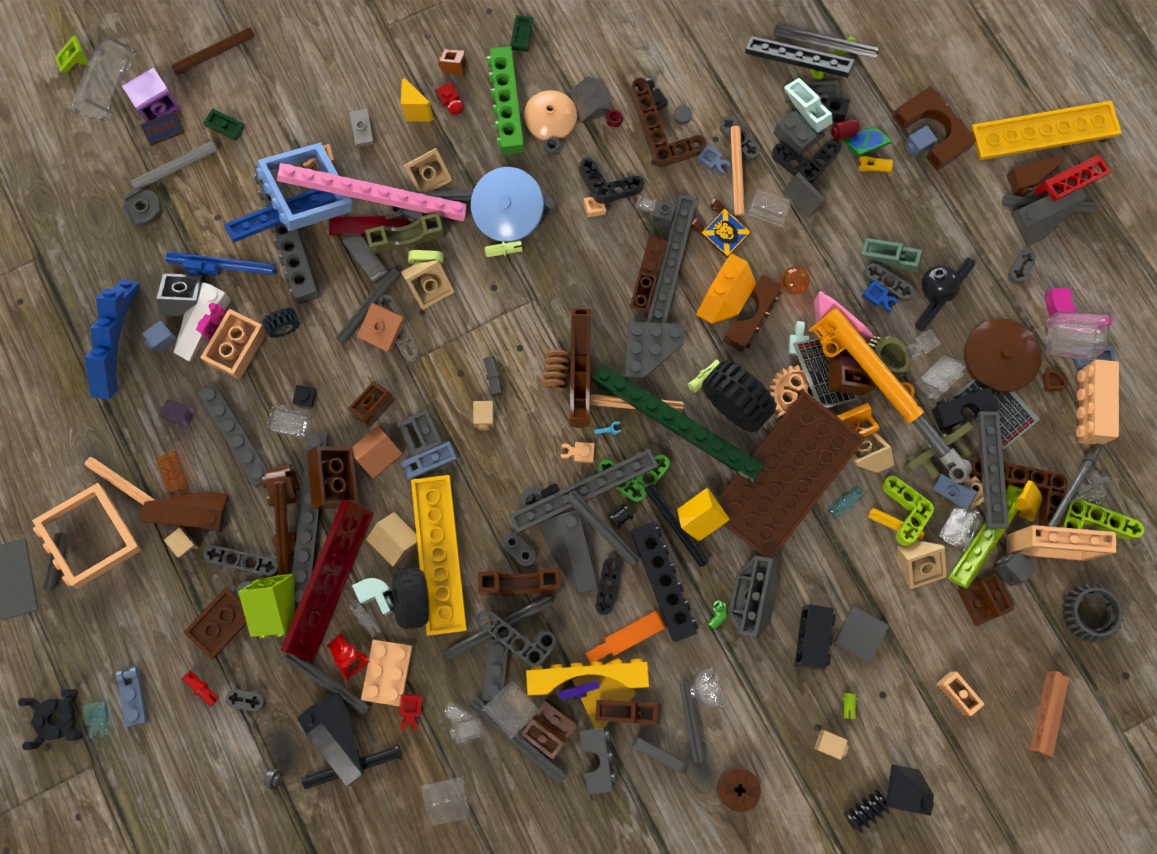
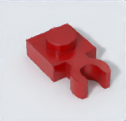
M400 694L399 716H404L400 724L402 731H405L407 723H412L411 729L416 731L417 723L414 717H420L421 695Z

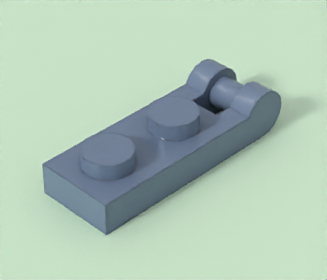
M450 441L408 458L400 464L402 469L406 471L405 477L407 481H411L423 474L456 461L457 458ZM417 463L419 469L413 470L412 465Z
M133 667L129 671H117L116 680L119 685L125 727L147 723L148 718L139 668ZM131 678L133 684L128 685L127 679Z

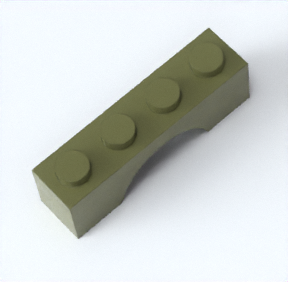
M439 213L422 216L414 223L403 227L389 228L380 226L365 230L372 255L444 237Z

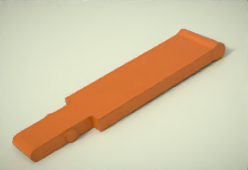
M658 610L604 638L605 643L597 645L596 648L585 653L589 663L596 662L601 658L603 659L610 653L615 656L667 627Z

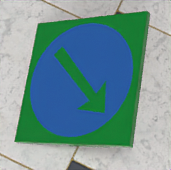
M875 126L859 131L855 136L842 140L848 145L850 153L856 158L857 154L861 156L893 142Z

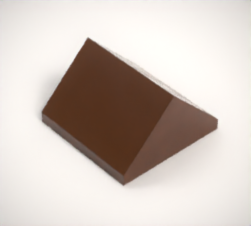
M373 381L352 403L348 410L370 428L395 399L388 390Z

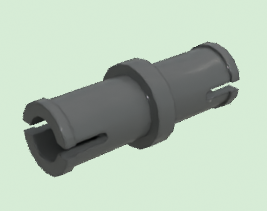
M495 356L486 357L483 361L487 371L486 379L489 380L492 396L501 395L504 392L500 381L501 373L498 372Z

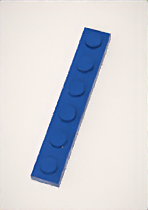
M312 189L286 199L285 202L292 215L333 203L336 198L333 193ZM271 205L225 223L224 228L232 242L235 243L282 223L278 210H275Z

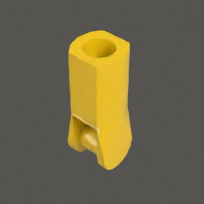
M868 156L859 157V162H861L858 168L859 171H892L893 159Z

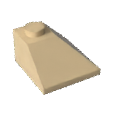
M438 260L416 263L401 272L422 310L454 293Z
M876 432L865 436V441L851 457V460L857 466L876 473L894 466L891 446Z
M915 540L909 546H897L898 561L910 590L947 577L945 547L943 545Z

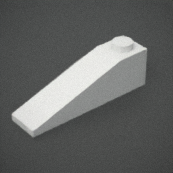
M201 282L197 303L184 313L174 349L175 354L189 362L192 361L206 339L195 330L198 322L205 314H211L208 307L210 303L219 304L223 310L227 308L231 299L225 292L210 284Z

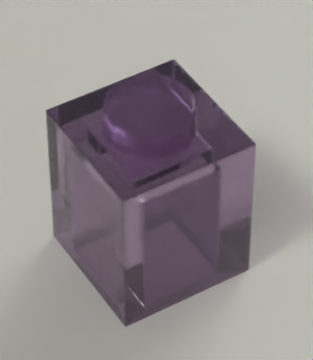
M168 399L160 409V417L162 419L187 428L194 413V409L189 405Z

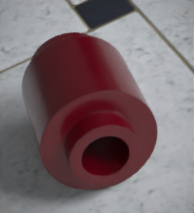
M851 118L833 123L831 135L837 141L853 137L860 131L859 123L856 119Z

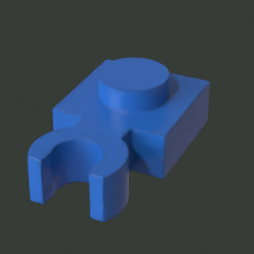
M183 260L182 265L189 275L210 274L218 276L220 269L216 267V264H204L201 261Z
M875 280L862 295L863 298L876 307L881 304L886 312L892 310L888 302L896 305L898 302L896 298L888 297L887 293L889 290Z

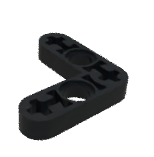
M828 141L809 162L805 161L783 143L776 144L771 155L779 165L794 177L799 172L812 184L838 156L840 146L835 141ZM834 148V152L832 151L827 157L828 149ZM782 150L783 154L778 155L777 152ZM821 159L825 164L817 166L815 160ZM791 160H796L799 163V166L793 168L790 166L789 162ZM811 169L814 170L811 177H805V174H808Z
M584 158L580 161L579 172L597 203L606 204L637 195L643 190L644 180L639 176H630L607 183L593 159ZM596 178V179H598L600 182H599V183H593V182L590 181V179ZM620 187V188H622L624 191H623V192H617V191L614 190V188Z

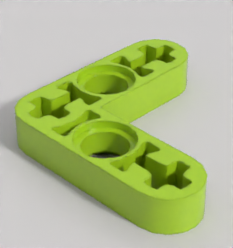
M889 476L882 482L883 491L910 511L896 534L899 544L909 546L917 539L934 512V506L929 500L898 477ZM904 493L909 494L912 501H907L904 498ZM924 507L925 512L922 515L919 514ZM912 518L919 522V527L912 524ZM909 530L911 533H909L908 539H906L905 533Z

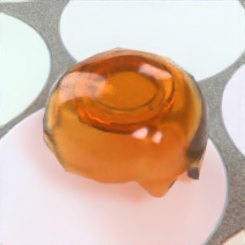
M797 266L784 270L779 277V284L782 285L781 287L788 294L798 295L806 291L810 283L807 272Z

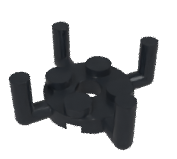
M76 689L62 690L61 695L65 699H47L43 703L38 702L34 698H20L18 700L19 706H30L35 710L31 725L38 734L34 741L23 743L22 748L24 750L38 749L45 739L56 740L65 736L67 741L82 739L83 734L74 728L76 724L75 708L71 704L78 695ZM54 713L59 716V721L55 725L50 720Z

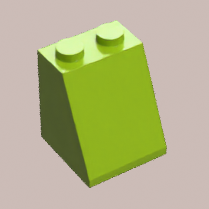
M294 574L260 577L238 591L250 637L259 636V638H266L270 635L280 637L288 633L295 616Z

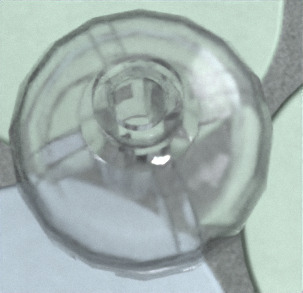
M716 667L701 670L693 679V686H690L692 698H696L698 704L708 709H718L725 706V696L721 697V690H724L719 671L715 670Z

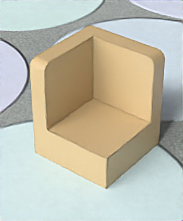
M180 527L164 540L179 558L191 548L196 550L199 548L190 534Z

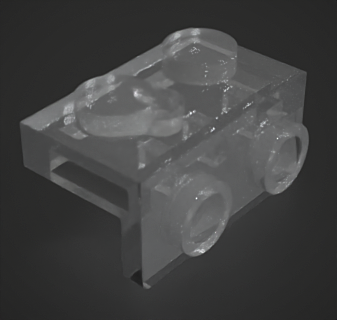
M956 504L939 533V538L957 546L960 551L964 552L965 548L971 545L973 534L982 525L979 512L970 508L966 510Z

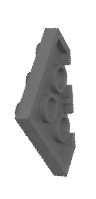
M628 321L625 378L645 379L657 366H660L672 353L683 346L685 324Z

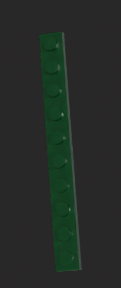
M603 363L592 375L591 381L751 482L755 480L763 468L764 464Z

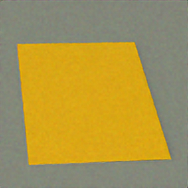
M587 675L572 680L575 687L598 681L599 688L586 692L587 696L581 698L594 728L605 727L610 722L595 721L596 700L629 702L636 695L634 689H627L622 684L606 677Z

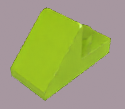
M73 36L55 57L60 72L68 73L75 63L89 65L77 36Z

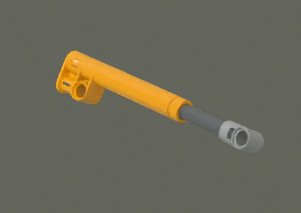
M837 307L809 329L810 332H814L820 339L826 356L834 357L846 348L897 411L904 416L907 423L912 422L939 454L940 461L949 470L951 480L956 483L966 480L972 472L971 463L968 460L962 459L954 448L950 449L922 415L924 413L922 408L917 405V402Z

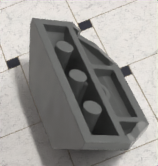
M754 556L736 574L729 615L740 635L759 638L771 622L779 583L775 559Z

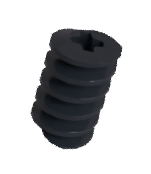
M877 789L875 790L876 795L869 794V800L866 798L862 799L863 805L856 803V810L852 807L849 808L850 815L843 812L851 827L862 834L864 833L863 825L868 829L870 828L868 821L876 824L875 816L883 819L882 811L890 814L889 808L886 807V799Z

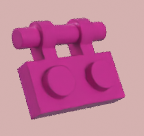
M215 303L209 304L208 307L211 314H205L195 329L209 341L227 313L219 304Z

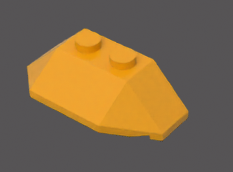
M731 253L709 288L696 316L714 324L739 315L756 286V281L747 261Z

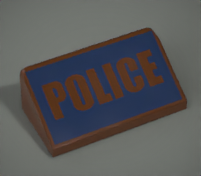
M175 112L140 125L150 146L184 133Z

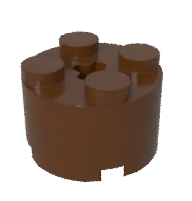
M291 464L267 469L265 476L262 477L263 486L268 489L267 501L270 507L274 506L273 484L275 482L285 483L286 505L300 502L301 497L300 495L297 496L296 493L297 490H300L295 470H290Z
M733 767L726 770L719 777L717 794L722 803L729 809L736 812H745L753 809L758 803L761 787L753 773L743 768ZM740 784V787L743 788V791H740L738 795V793L734 791V788H737Z

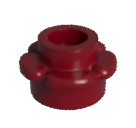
M611 110L606 115V123L610 127H619L621 122H623V116L618 110Z

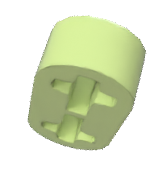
M411 250L408 253V262L416 264L438 260L442 265L444 254L439 251Z

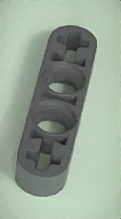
M215 545L208 546L204 551V559L212 564L265 576H275L278 574V561L272 558ZM215 551L218 554H222L223 558L213 557L212 560V556L209 555L210 552ZM235 553L238 557L236 563L229 564L228 556ZM249 558L256 559V566L250 569L247 567L246 563ZM263 559L262 563L270 565L272 562V565L275 566L274 570H270L268 573V569L261 567V560Z

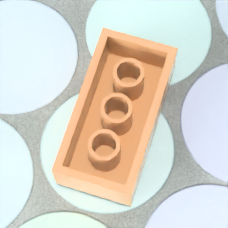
M1095 359L1081 368L1077 374V381L1079 382V389L1077 391V399L1079 400L1077 418H1079V426L1077 427L1076 434L1079 437V443L1103 445L1119 437V362Z

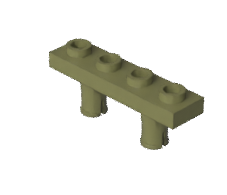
M970 422L965 425L959 423L951 429L953 433L949 436L946 433L940 436L947 445L953 446L962 459L972 453L962 440V436L973 429ZM929 444L921 450L923 454L918 457L914 454L906 460L907 465L902 467L906 473L919 466L924 469L931 480L941 475V472L931 460L933 459L932 456L937 454V452Z

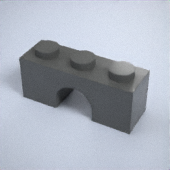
M604 727L580 730L582 752L592 751L600 758L597 769L585 772L588 795L613 791L612 786H615L616 782L614 773H610L609 765H612L613 761L612 754L607 752L606 744L610 743L608 731H604Z

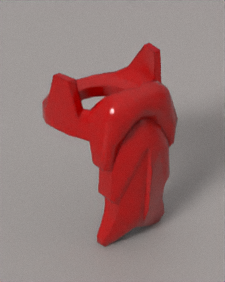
M342 633L326 646L332 650L331 654L335 658L334 662L347 682L350 677L361 671L367 662H370L365 653L356 650L344 640ZM360 659V663L357 667H355L354 669H347L350 666V664Z

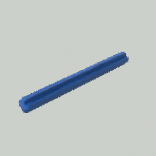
M167 252L165 257L168 263L183 264V260L201 261L204 264H216L217 268L268 275H274L276 272V266L268 263Z

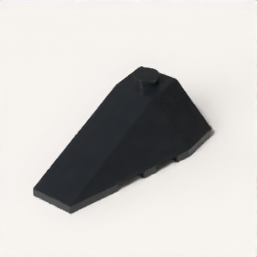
M337 693L310 706L297 719L308 738L344 784L350 786L364 772L359 750L356 748L353 738L355 732L354 729H351L349 717H351L350 710L341 694Z

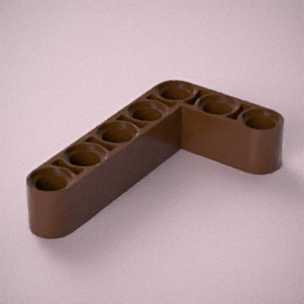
M636 78L632 84L631 96L655 165L665 167L699 156L706 146L705 138L701 135H694L668 143L649 84L644 78ZM640 86V87H642L644 90H643V91H637V90L635 89V87ZM647 103L649 108H643L641 104ZM647 120H653L655 125H649ZM659 137L661 142H655L652 138ZM698 143L701 146V148L696 149L693 147L692 144ZM680 148L684 153L678 154L675 149ZM658 154H665L667 158L660 159Z
M981 458L970 462L972 472L969 476H976L982 480V470L978 472L975 469V464L981 467ZM1003 462L1006 485L1011 484L1023 488L1028 480H1030L1037 486L1039 491H1042L1039 525L1047 526L1049 524L1048 518L1053 517L1067 493L1068 480L1066 476L1057 472ZM1014 472L1019 474V480L1014 477ZM1033 476L1039 479V483L1033 480ZM1053 479L1057 481L1058 487L1054 486ZM1051 498H1053V499L1055 500V502H1056V505H1055V506H1053V505L1051 504V501H1050ZM1064 515L1058 523L1057 527H1061L1063 525Z

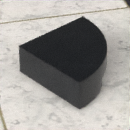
M555 483L540 493L544 499L561 490Z

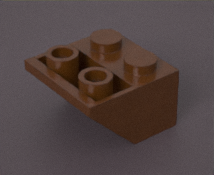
M840 355L828 357L829 391L863 396L875 390V383L854 358Z

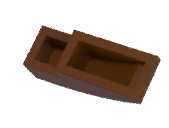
M596 700L595 721L660 724V703Z

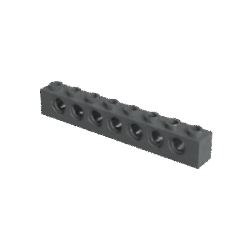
M279 168L271 170L270 173L284 200L289 199L285 183L277 181ZM256 172L253 176L256 184L260 185L261 189L258 192L261 200H264L266 204L263 208L272 205V198L266 194L263 187L264 183L262 179H258ZM283 223L270 228L271 232L275 233L276 236L273 239L275 246L281 252V255H279L280 262L286 268V272H284L286 281L290 282L292 287L289 289L292 299H296L299 304L320 298L321 296L299 228L288 231L287 234H282L283 231L288 230ZM290 246H294L291 251H287ZM299 262L297 267L292 268L294 263ZM300 279H305L302 284H297Z

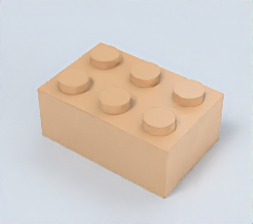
M229 309L200 358L206 364L240 380L267 332L263 325Z

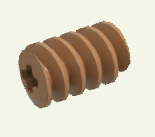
M564 350L548 351L546 354L548 359L545 360L547 366L544 367L546 373L543 374V379L545 380L542 381L541 385L548 390L564 391L560 385H566V382L561 380V378H566L567 374L562 372L568 370V367L564 366V364L570 363V361L565 356H571V353Z

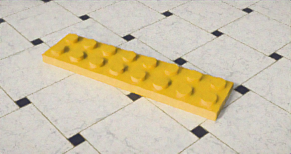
M1112 100L973 124L970 127L976 139L974 144L979 161L1118 137L1122 133Z
M450 475L411 480L419 565L420 570L425 574L429 596V621L426 624L427 636L467 631Z

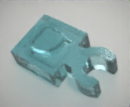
M107 701L83 705L85 725H91L92 727L89 731V738L96 739L97 730L101 732V737H106L107 729L103 726V722L109 721Z

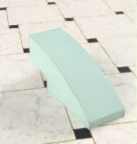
M800 78L784 87L785 92L797 110L817 133L833 123L832 113L821 104L820 97Z

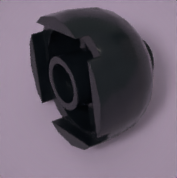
M936 265L930 268L922 278L923 295L930 302L937 304L942 303V301L948 300L949 302L953 300L960 291V278L957 272L946 265Z

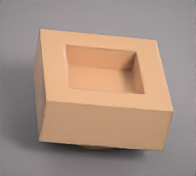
M593 197L584 198L583 204L587 217L606 214L604 204L597 203Z

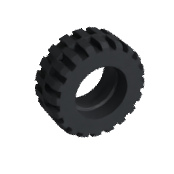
M732 361L720 362L702 382L703 392L706 394L707 399L711 401V404L729 421H732L736 426L748 432L758 431L776 411L775 399L753 374L751 375L745 368L740 367L736 363L734 364Z

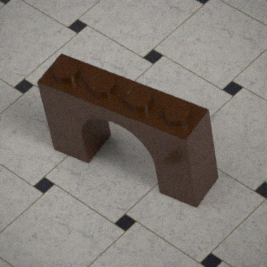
M931 86L898 107L892 116L902 130L924 118L937 120L943 125L946 131V140L931 149L926 157L936 171L965 153L976 142L974 134L964 126L962 120L953 113L951 107L941 99L939 93Z
M560 568L539 569V572L528 574H501L499 571L478 572V592L482 596L561 593Z

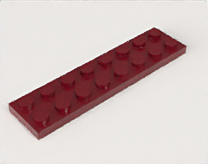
M342 499L280 651L314 661L373 512Z

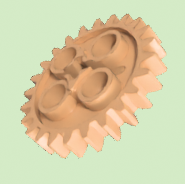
M799 365L795 366L794 370L792 366H789L787 371L783 368L780 373L774 376L775 379L770 381L772 385L768 387V390L771 391L770 395L776 402V411L779 412L777 418L785 415L798 398V394L800 395L804 391L809 395L808 389L811 390L803 368L800 370ZM791 380L796 381L797 387L792 385ZM782 396H787L789 402H785Z

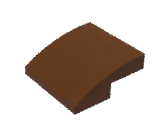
M996 573L971 583L967 589L963 587L958 589L975 626H979L1014 610Z
M546 699L521 735L550 758L554 759L579 723Z

